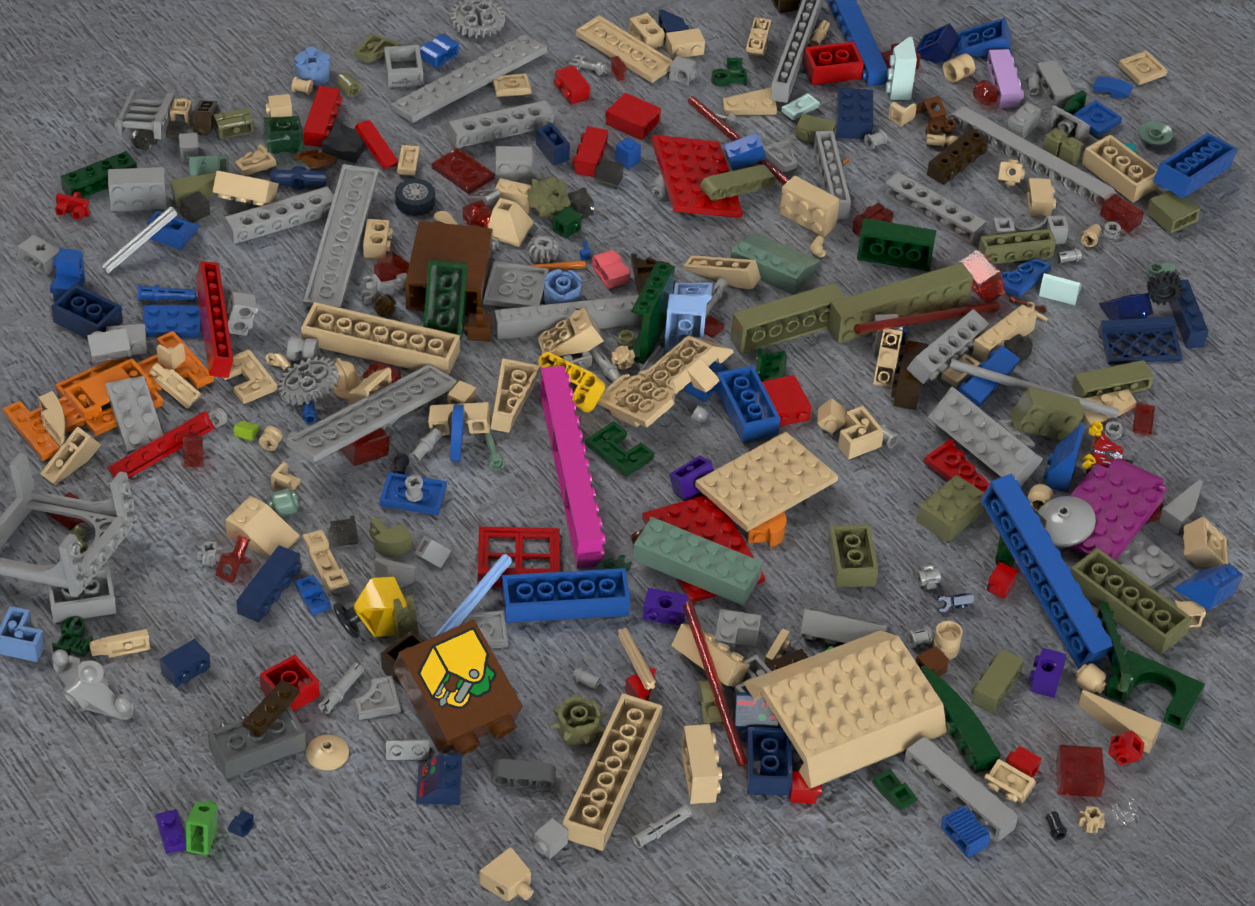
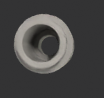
M659 174L649 187L651 194L657 198H663L667 194L662 174Z

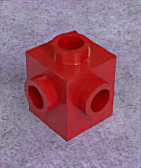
M1131 730L1111 737L1108 754L1120 766L1142 759L1145 743Z

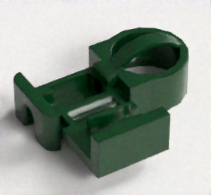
M727 58L726 66L729 69L713 70L711 75L712 84L715 86H729L730 83H744V85H747V71L743 69V59Z
M72 616L64 621L61 628V638L57 644L52 643L53 652L62 649L70 655L71 649L72 653L84 657L90 650L89 643L93 641V636H89L87 640H82L81 637L85 633V624L82 618ZM75 624L81 626L80 629L73 631Z

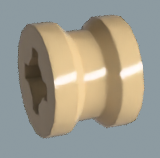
M268 426L259 438V444L265 450L274 451L282 440L283 434L278 428Z

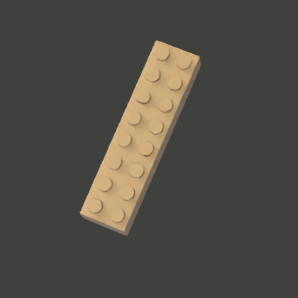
M316 302L313 303L301 327L303 340L305 341L307 338L318 339L319 348L413 370H419L430 364L445 374L450 375L460 352V335Z
M622 693L563 820L562 826L568 830V840L601 851L604 850L659 728L662 718V705Z

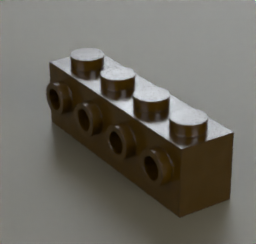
M970 128L929 161L927 176L943 185L953 180L959 172H963L970 163H974L980 155L986 153L988 137Z

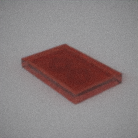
M460 148L452 150L431 163L432 169L468 195L495 179V173Z

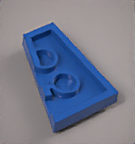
M1035 258L1019 265L1018 269L1012 272L1008 270L1003 272L1001 277L989 278V285L1019 298L1043 278L1044 273L1047 274L1051 271V264Z

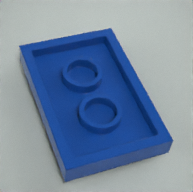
M144 305L142 324H145L146 337H161L174 331L178 337L200 338V307L193 305Z
M388 472L380 498V506L439 516L447 489V481L421 477L423 480L421 488L423 498L417 502H410L405 497V491L407 490L405 480L411 475Z

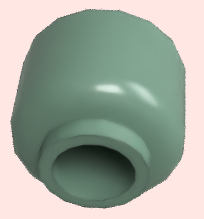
M289 488L274 492L271 497L272 501H269L270 508L280 517L296 513L298 506H300L296 491H292Z

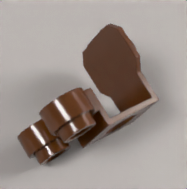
M939 96L925 99L917 105L916 114L928 111L930 115L928 126L925 129L926 135H939L941 130L945 134H951L955 130L956 123L953 119L946 118L947 112ZM938 104L940 106V110L937 112L933 111L932 109H934Z

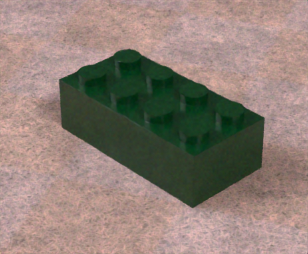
M864 218L857 260L930 272L937 230Z
M431 258L429 260L423 327L460 335L461 341L464 330L469 262Z

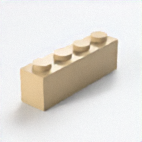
M1022 304L975 339L972 357L982 363L984 360H989L988 356L994 349L998 350L1002 345L1007 349L1011 348L1034 330L1037 313Z
M695 623L690 625L681 624L671 645L723 684L735 687L742 683L750 666L743 660L744 657L742 655L731 652L728 645L717 642L715 640L716 637L710 633L703 632L701 626Z

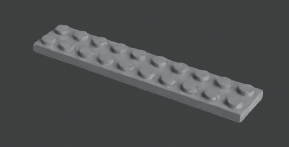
M526 35L519 36L504 46L494 49L477 60L467 63L450 74L440 77L423 88L390 104L391 111L414 123L492 82L495 78L497 79L547 53V46Z
M343 164L303 300V306L312 307L313 303L316 302L342 308L378 180L379 169Z
M428 364L287 438L286 446L315 463L453 389L457 384V380Z

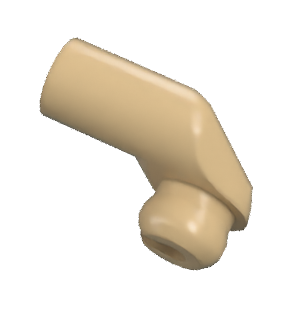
M817 236L810 245V251L817 255L818 258H823L826 255V251L822 246L824 243L822 236Z

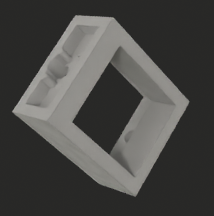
M419 45L384 47L388 87L423 85V67ZM416 60L417 68L392 69L391 62Z

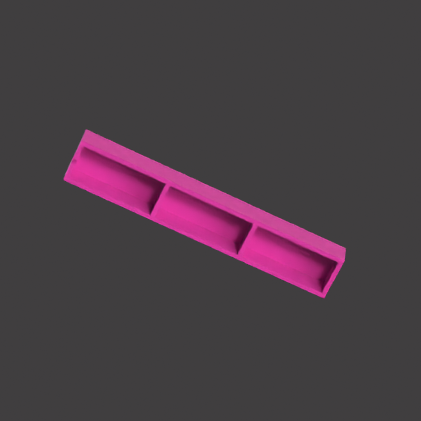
M564 366L541 368L540 397L576 568L601 566V558L605 557L604 546L602 545L605 544V533L600 530L602 529L601 517H597L599 507L598 502H594L595 488L591 487L592 475L591 472L588 473L587 471L589 470L588 458H584L586 449L585 444H581L583 436L582 430L578 429L579 416L575 415L576 403L572 401L573 389L568 386L570 385L569 373L566 374Z

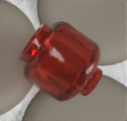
M982 80L975 85L973 96L981 104L988 106L994 104L998 99L999 90L992 82Z

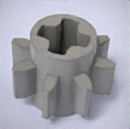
M206 541L201 546H198L197 560H202L203 566H214L217 562H221L222 548H217V542Z
M930 564L920 566L921 571L916 573L918 585L920 587L924 586V590L936 589V583L941 581L938 568H933V565Z

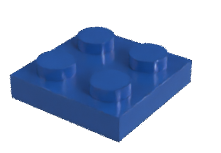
M1097 100L1073 114V116L1090 125L1089 132L1097 137L1114 128L1122 121L1121 116Z

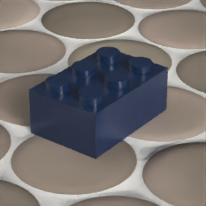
M838 87L836 138L864 140L865 135H872L873 90Z
M74 284L51 306L54 323L87 339V335H91L93 332H106V326H119L123 322L121 305L77 284Z
M748 727L746 738L747 794L790 796L792 787L791 741L783 728Z

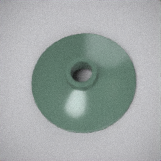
M1148 121L1139 126L1138 135L1148 144L1160 146L1168 144L1173 139L1172 129L1162 122Z

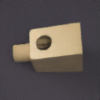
M511 847L479 871V884L505 901H510L516 895H519L524 900H528L534 892L529 887L531 883L529 868Z

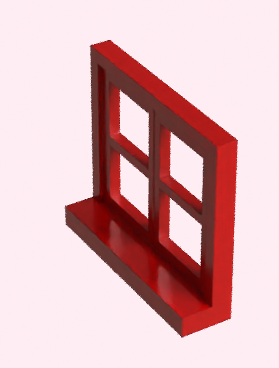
M479 526L478 583L492 568L488 567V558L499 559L503 554L508 555L511 559H515V568H507L502 575L560 572V528ZM489 538L516 539L515 553H489ZM523 539L550 540L549 554L523 553ZM522 559L549 560V569L522 568ZM502 575L492 587H502Z

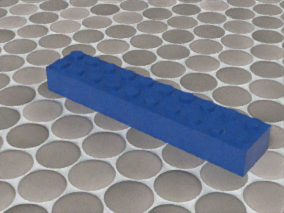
M1012 474L991 481L980 501L1078 669L1084 664H1100L1114 646L1112 639L1102 627L1099 617L1093 612L1091 603L1083 595L1081 587L1073 578L1069 566L1064 563L1059 549L1051 541L1050 534L1041 524L1040 517L1032 509L1030 500L1024 495L1019 482L1015 480Z

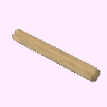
M627 628L619 629L618 637L643 686L647 690L650 688L654 689L656 681Z

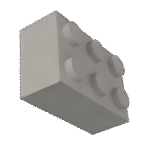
M164 167L108 169L111 212L167 209Z
M109 566L101 567L96 576L92 578L78 597L70 596L69 589L47 585L53 623L64 622L72 616L85 619L116 614Z

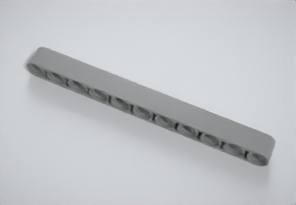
M960 106L948 116V118L955 121L956 129L965 133L970 128L988 137V147L1012 160L1019 161V164H1022V166L1046 179H1050L1051 182L1098 208L1104 209L1116 198V191L1109 185L965 106Z

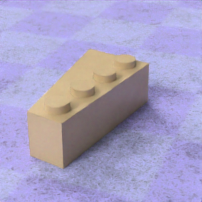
M502 358L490 429L510 432L537 382L540 365Z

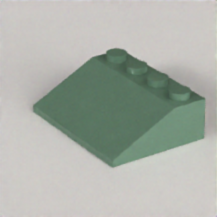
M758 233L740 240L731 251V258L756 260L761 281L793 295L798 292L821 264V260Z

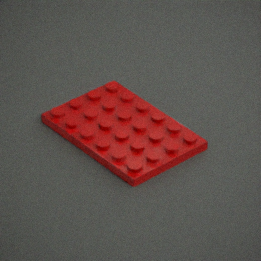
M665 135L652 136L651 142L673 212L734 218L742 217L743 211L737 195L712 201L700 188V184L705 178L729 172L719 141Z
M706 495L642 513V519L646 525L650 518L654 517L754 558L732 519ZM762 571L757 584L765 582V576ZM676 578L684 594L688 595L690 604L719 596Z

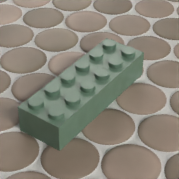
M654 517L650 518L636 540L632 559L743 606L761 577L763 564L759 560Z

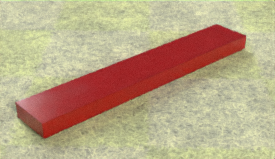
M203 411L112 463L107 468L113 479L119 472L127 473L129 479L215 428L207 411Z

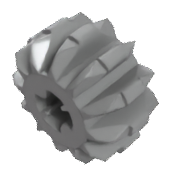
M546 234L544 237L538 235L537 238H532L527 249L529 259H533L534 263L540 262V264H548L550 261L555 262L559 254L557 241L553 240V237H546Z

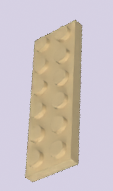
M600 15L576 30L575 36L651 83L670 71V65L673 60Z

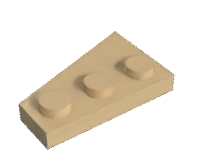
M772 87L723 98L724 115H729L730 113L735 115H776V100L770 99Z
M1129 389L1084 398L1119 409L1118 416L1135 408L1136 401ZM1082 408L1084 413L1083 420L1088 429L1095 421H1099L1104 425L1112 418Z

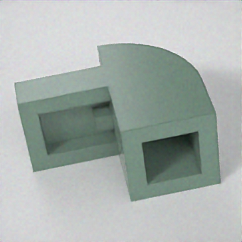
M228 155L189 157L190 175H202L216 171L229 173Z

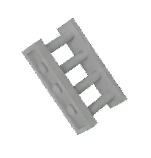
M131 90L129 96H126V102L119 117L115 120V129H118V136H122L125 128L151 130V132H154V139H162L171 118L170 110L174 100V93H167L165 98L160 101L136 99L135 90Z

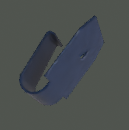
M242 810L229 824L228 831L241 837L246 836L255 825V823H252L254 815Z

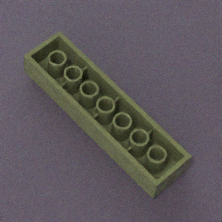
M961 262L833 301L830 305L827 330L839 344L871 334L873 332L875 315L898 314L899 322L904 324L969 304L973 275Z

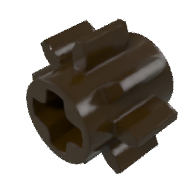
M379 294L374 299L373 303L375 306L373 309L380 316L384 317L387 314L390 317L396 311L394 306L396 301L389 294L384 296Z

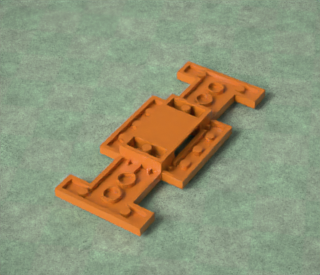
M174 331L157 338V344L167 349L170 346L175 348L180 343L184 344L185 361L174 369L183 379L188 378L197 389L214 382V376H209V370ZM157 354L138 363L133 358L129 360L121 358L106 361L55 384V390L62 397L58 400L65 417L66 434L75 430L77 426L80 428L86 425L96 437L117 427L112 407L104 411L101 409L102 405L110 402L105 388L106 383L144 376L154 408L156 409L164 405L163 399L157 393L163 388L158 385L155 378L149 373L151 368L158 363ZM21 401L3 408V414L42 461L53 457L58 452L59 446L43 427L40 408L29 412Z

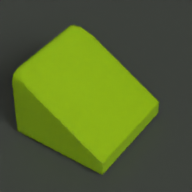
M242 420L235 424L234 436L253 441L261 426Z

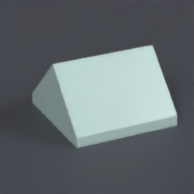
M1044 273L1039 296L1075 305L1082 285L1079 282Z

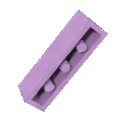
M1009 49L989 50L987 66L999 108L1020 107L1021 100L1024 99V91L1021 90V82L1017 78L1014 57L1011 56Z

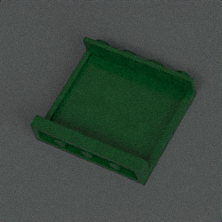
M659 261L656 262L631 310L632 313L643 315L642 329L631 348L635 354V362L645 364L666 326L669 294H673L675 266Z

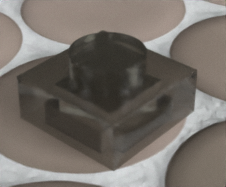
M170 121L166 130V138L179 139V134H186L188 124Z

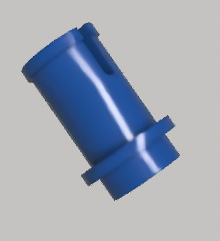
M310 400L308 405L306 402H303L302 419L307 424H312L318 418L315 412V403L313 400Z

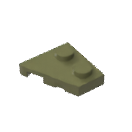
M371 33L354 51V57L370 63L384 57V47L401 46V44Z

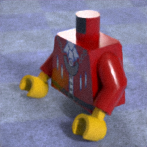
M1099 421L1093 422L1088 430L1089 434L1096 435V438L1094 437L1090 454L1082 458L1084 462L1082 466L1087 470L1086 475L1096 463L1106 467V463L1109 460L1113 462L1116 458L1133 464V460L1122 458L1124 450L1122 446L1116 445L1109 440L1104 432H1100L1103 430V426Z

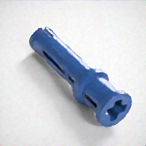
M138 284V301H141V299L153 300L154 302L159 301V299L195 301L196 289L160 288L158 285L152 287Z

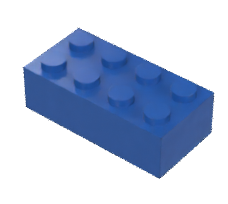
M754 366L718 372L717 377L720 381L716 384L715 390L741 442L778 435L780 417Z

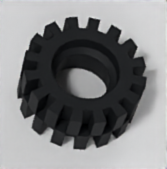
M1162 271L1160 275L1156 273L1154 274L1155 278L1150 277V281L1147 282V290L1153 303L1156 302L1160 305L1162 302L1163 305H1166V302H1169L1171 304L1172 300L1177 301V297L1182 296L1183 287L1179 275H1176L1175 272L1170 273V271H1167L1164 274V271Z

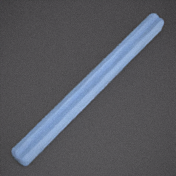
M503 554L435 636L458 627L512 563L511 557Z

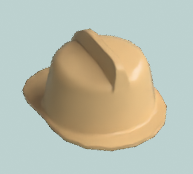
M337 358L335 365L338 368L340 378L337 379V384H333L335 388L332 390L336 396L348 399L350 391L358 387L362 381L351 362L341 361L340 358Z

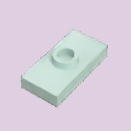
M807 93L782 106L781 112L790 119L795 120L801 117L802 114H807L818 108L820 102Z

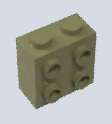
M1168 190L1150 199L1147 214L1171 234L1197 222L1201 207L1188 196L1185 198L1178 197Z

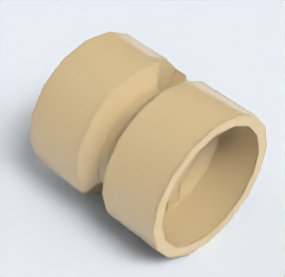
M962 54L955 59L944 62L942 67L943 74L949 82H957L975 72V63L970 55Z
M947 620L942 621L936 627L933 647L937 646L949 659H953L959 654L963 634L961 626L954 621Z

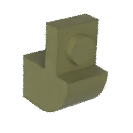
M378 517L370 520L369 534L374 540V550L377 553L387 557H395L412 550V535L402 523L387 529Z
M718 679L696 681L698 702H701L702 724L725 722L723 709L724 695L721 681Z

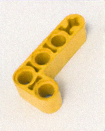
M550 352L541 354L538 360L540 367L564 366L566 374L569 373L570 384L577 387L573 393L572 401H575L576 407L583 412L592 411L605 390V383L592 372Z

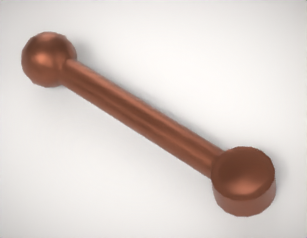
M1015 296L1009 298L1011 303L1016 302L1027 306V302L1016 299ZM1035 305V308L1039 309L1041 313L1046 312V305Z

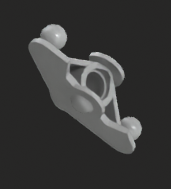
M62 649L56 650L53 653V667L64 685L61 693L74 708L79 711H93L121 720H127L133 716L135 710L128 695H115L109 689L108 681L104 677L103 667L98 662L85 661L81 663L80 658L69 656Z

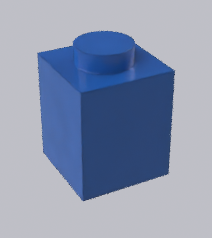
M627 137L616 144L615 161L628 170L640 162L641 145Z

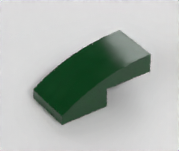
M1081 90L1072 96L1066 103L1064 111L1073 115L1079 109L1085 107L1087 93Z
M891 769L872 780L878 791L900 811L918 800L906 782L901 784Z

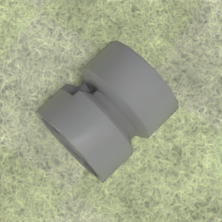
M290 336L287 360L299 362L302 359L306 362L309 357L311 360H314L318 356V339L307 338L304 341L302 337Z

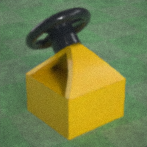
M380 577L370 579L354 606L347 610L341 603L336 602L333 605V609L343 628L353 638L360 636L356 623L361 620L374 637L395 636L393 601L399 598L402 608L406 607V601L395 577Z

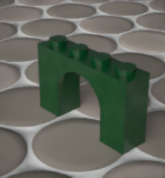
M1128 650L1125 656L1126 659H1129V669L1133 672V682L1129 684L1128 692H1120L1113 674L1108 682L1105 696L1125 704L1136 686L1143 683L1158 684L1164 687L1172 697L1166 709L1163 722L1183 730L1202 697L1205 683Z

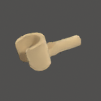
M1027 302V307L1037 313L1039 319L1045 322L1048 321L1047 317L1035 310L1033 302Z

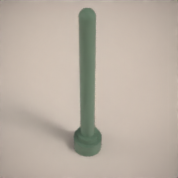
M476 399L473 403H481V401ZM491 431L490 433H483L490 453L488 458L489 466L492 470H500L505 466L504 457L497 452Z

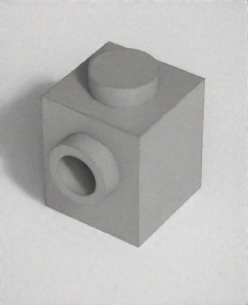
M553 818L534 833V847L536 851L544 854L549 859L568 844V830Z

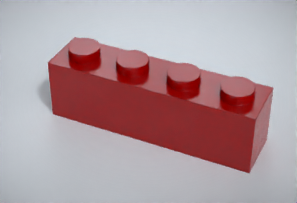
M319 86L303 129V145L322 147V142L330 135V130L333 129L335 124V118H338V107H341L343 102V96H340L339 88Z

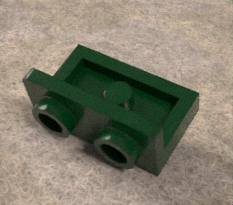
M763 347L759 348L758 356H756L757 369L755 370L761 382L785 377L787 362L785 351L766 354Z

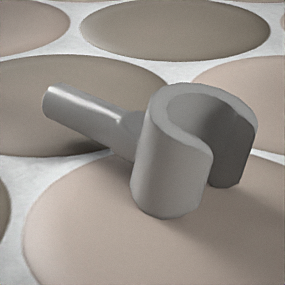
M714 113V117L724 120L728 127L733 128L735 126V114L730 113L728 116Z

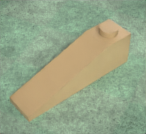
M691 255L683 266L685 270L716 281L719 278H723L728 282V285L736 288L753 289L761 279L756 260Z
M1082 691L1079 707L1116 735L1133 730L1145 743L1143 751L1147 753L1151 751L1159 735L1161 722L1088 691Z

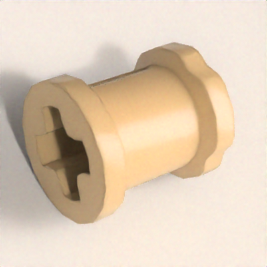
M295 76L291 86L292 92L299 91L310 95L313 90V80H302Z

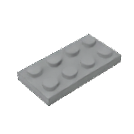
M144 376L106 383L105 388L127 455L163 435Z

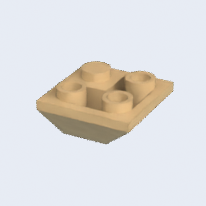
M500 198L493 208L488 228H493V237L499 239V241L520 247L534 225V221L518 203Z

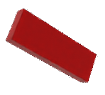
M371 120L356 124L355 130L382 169L386 170L397 166L399 163L398 159Z

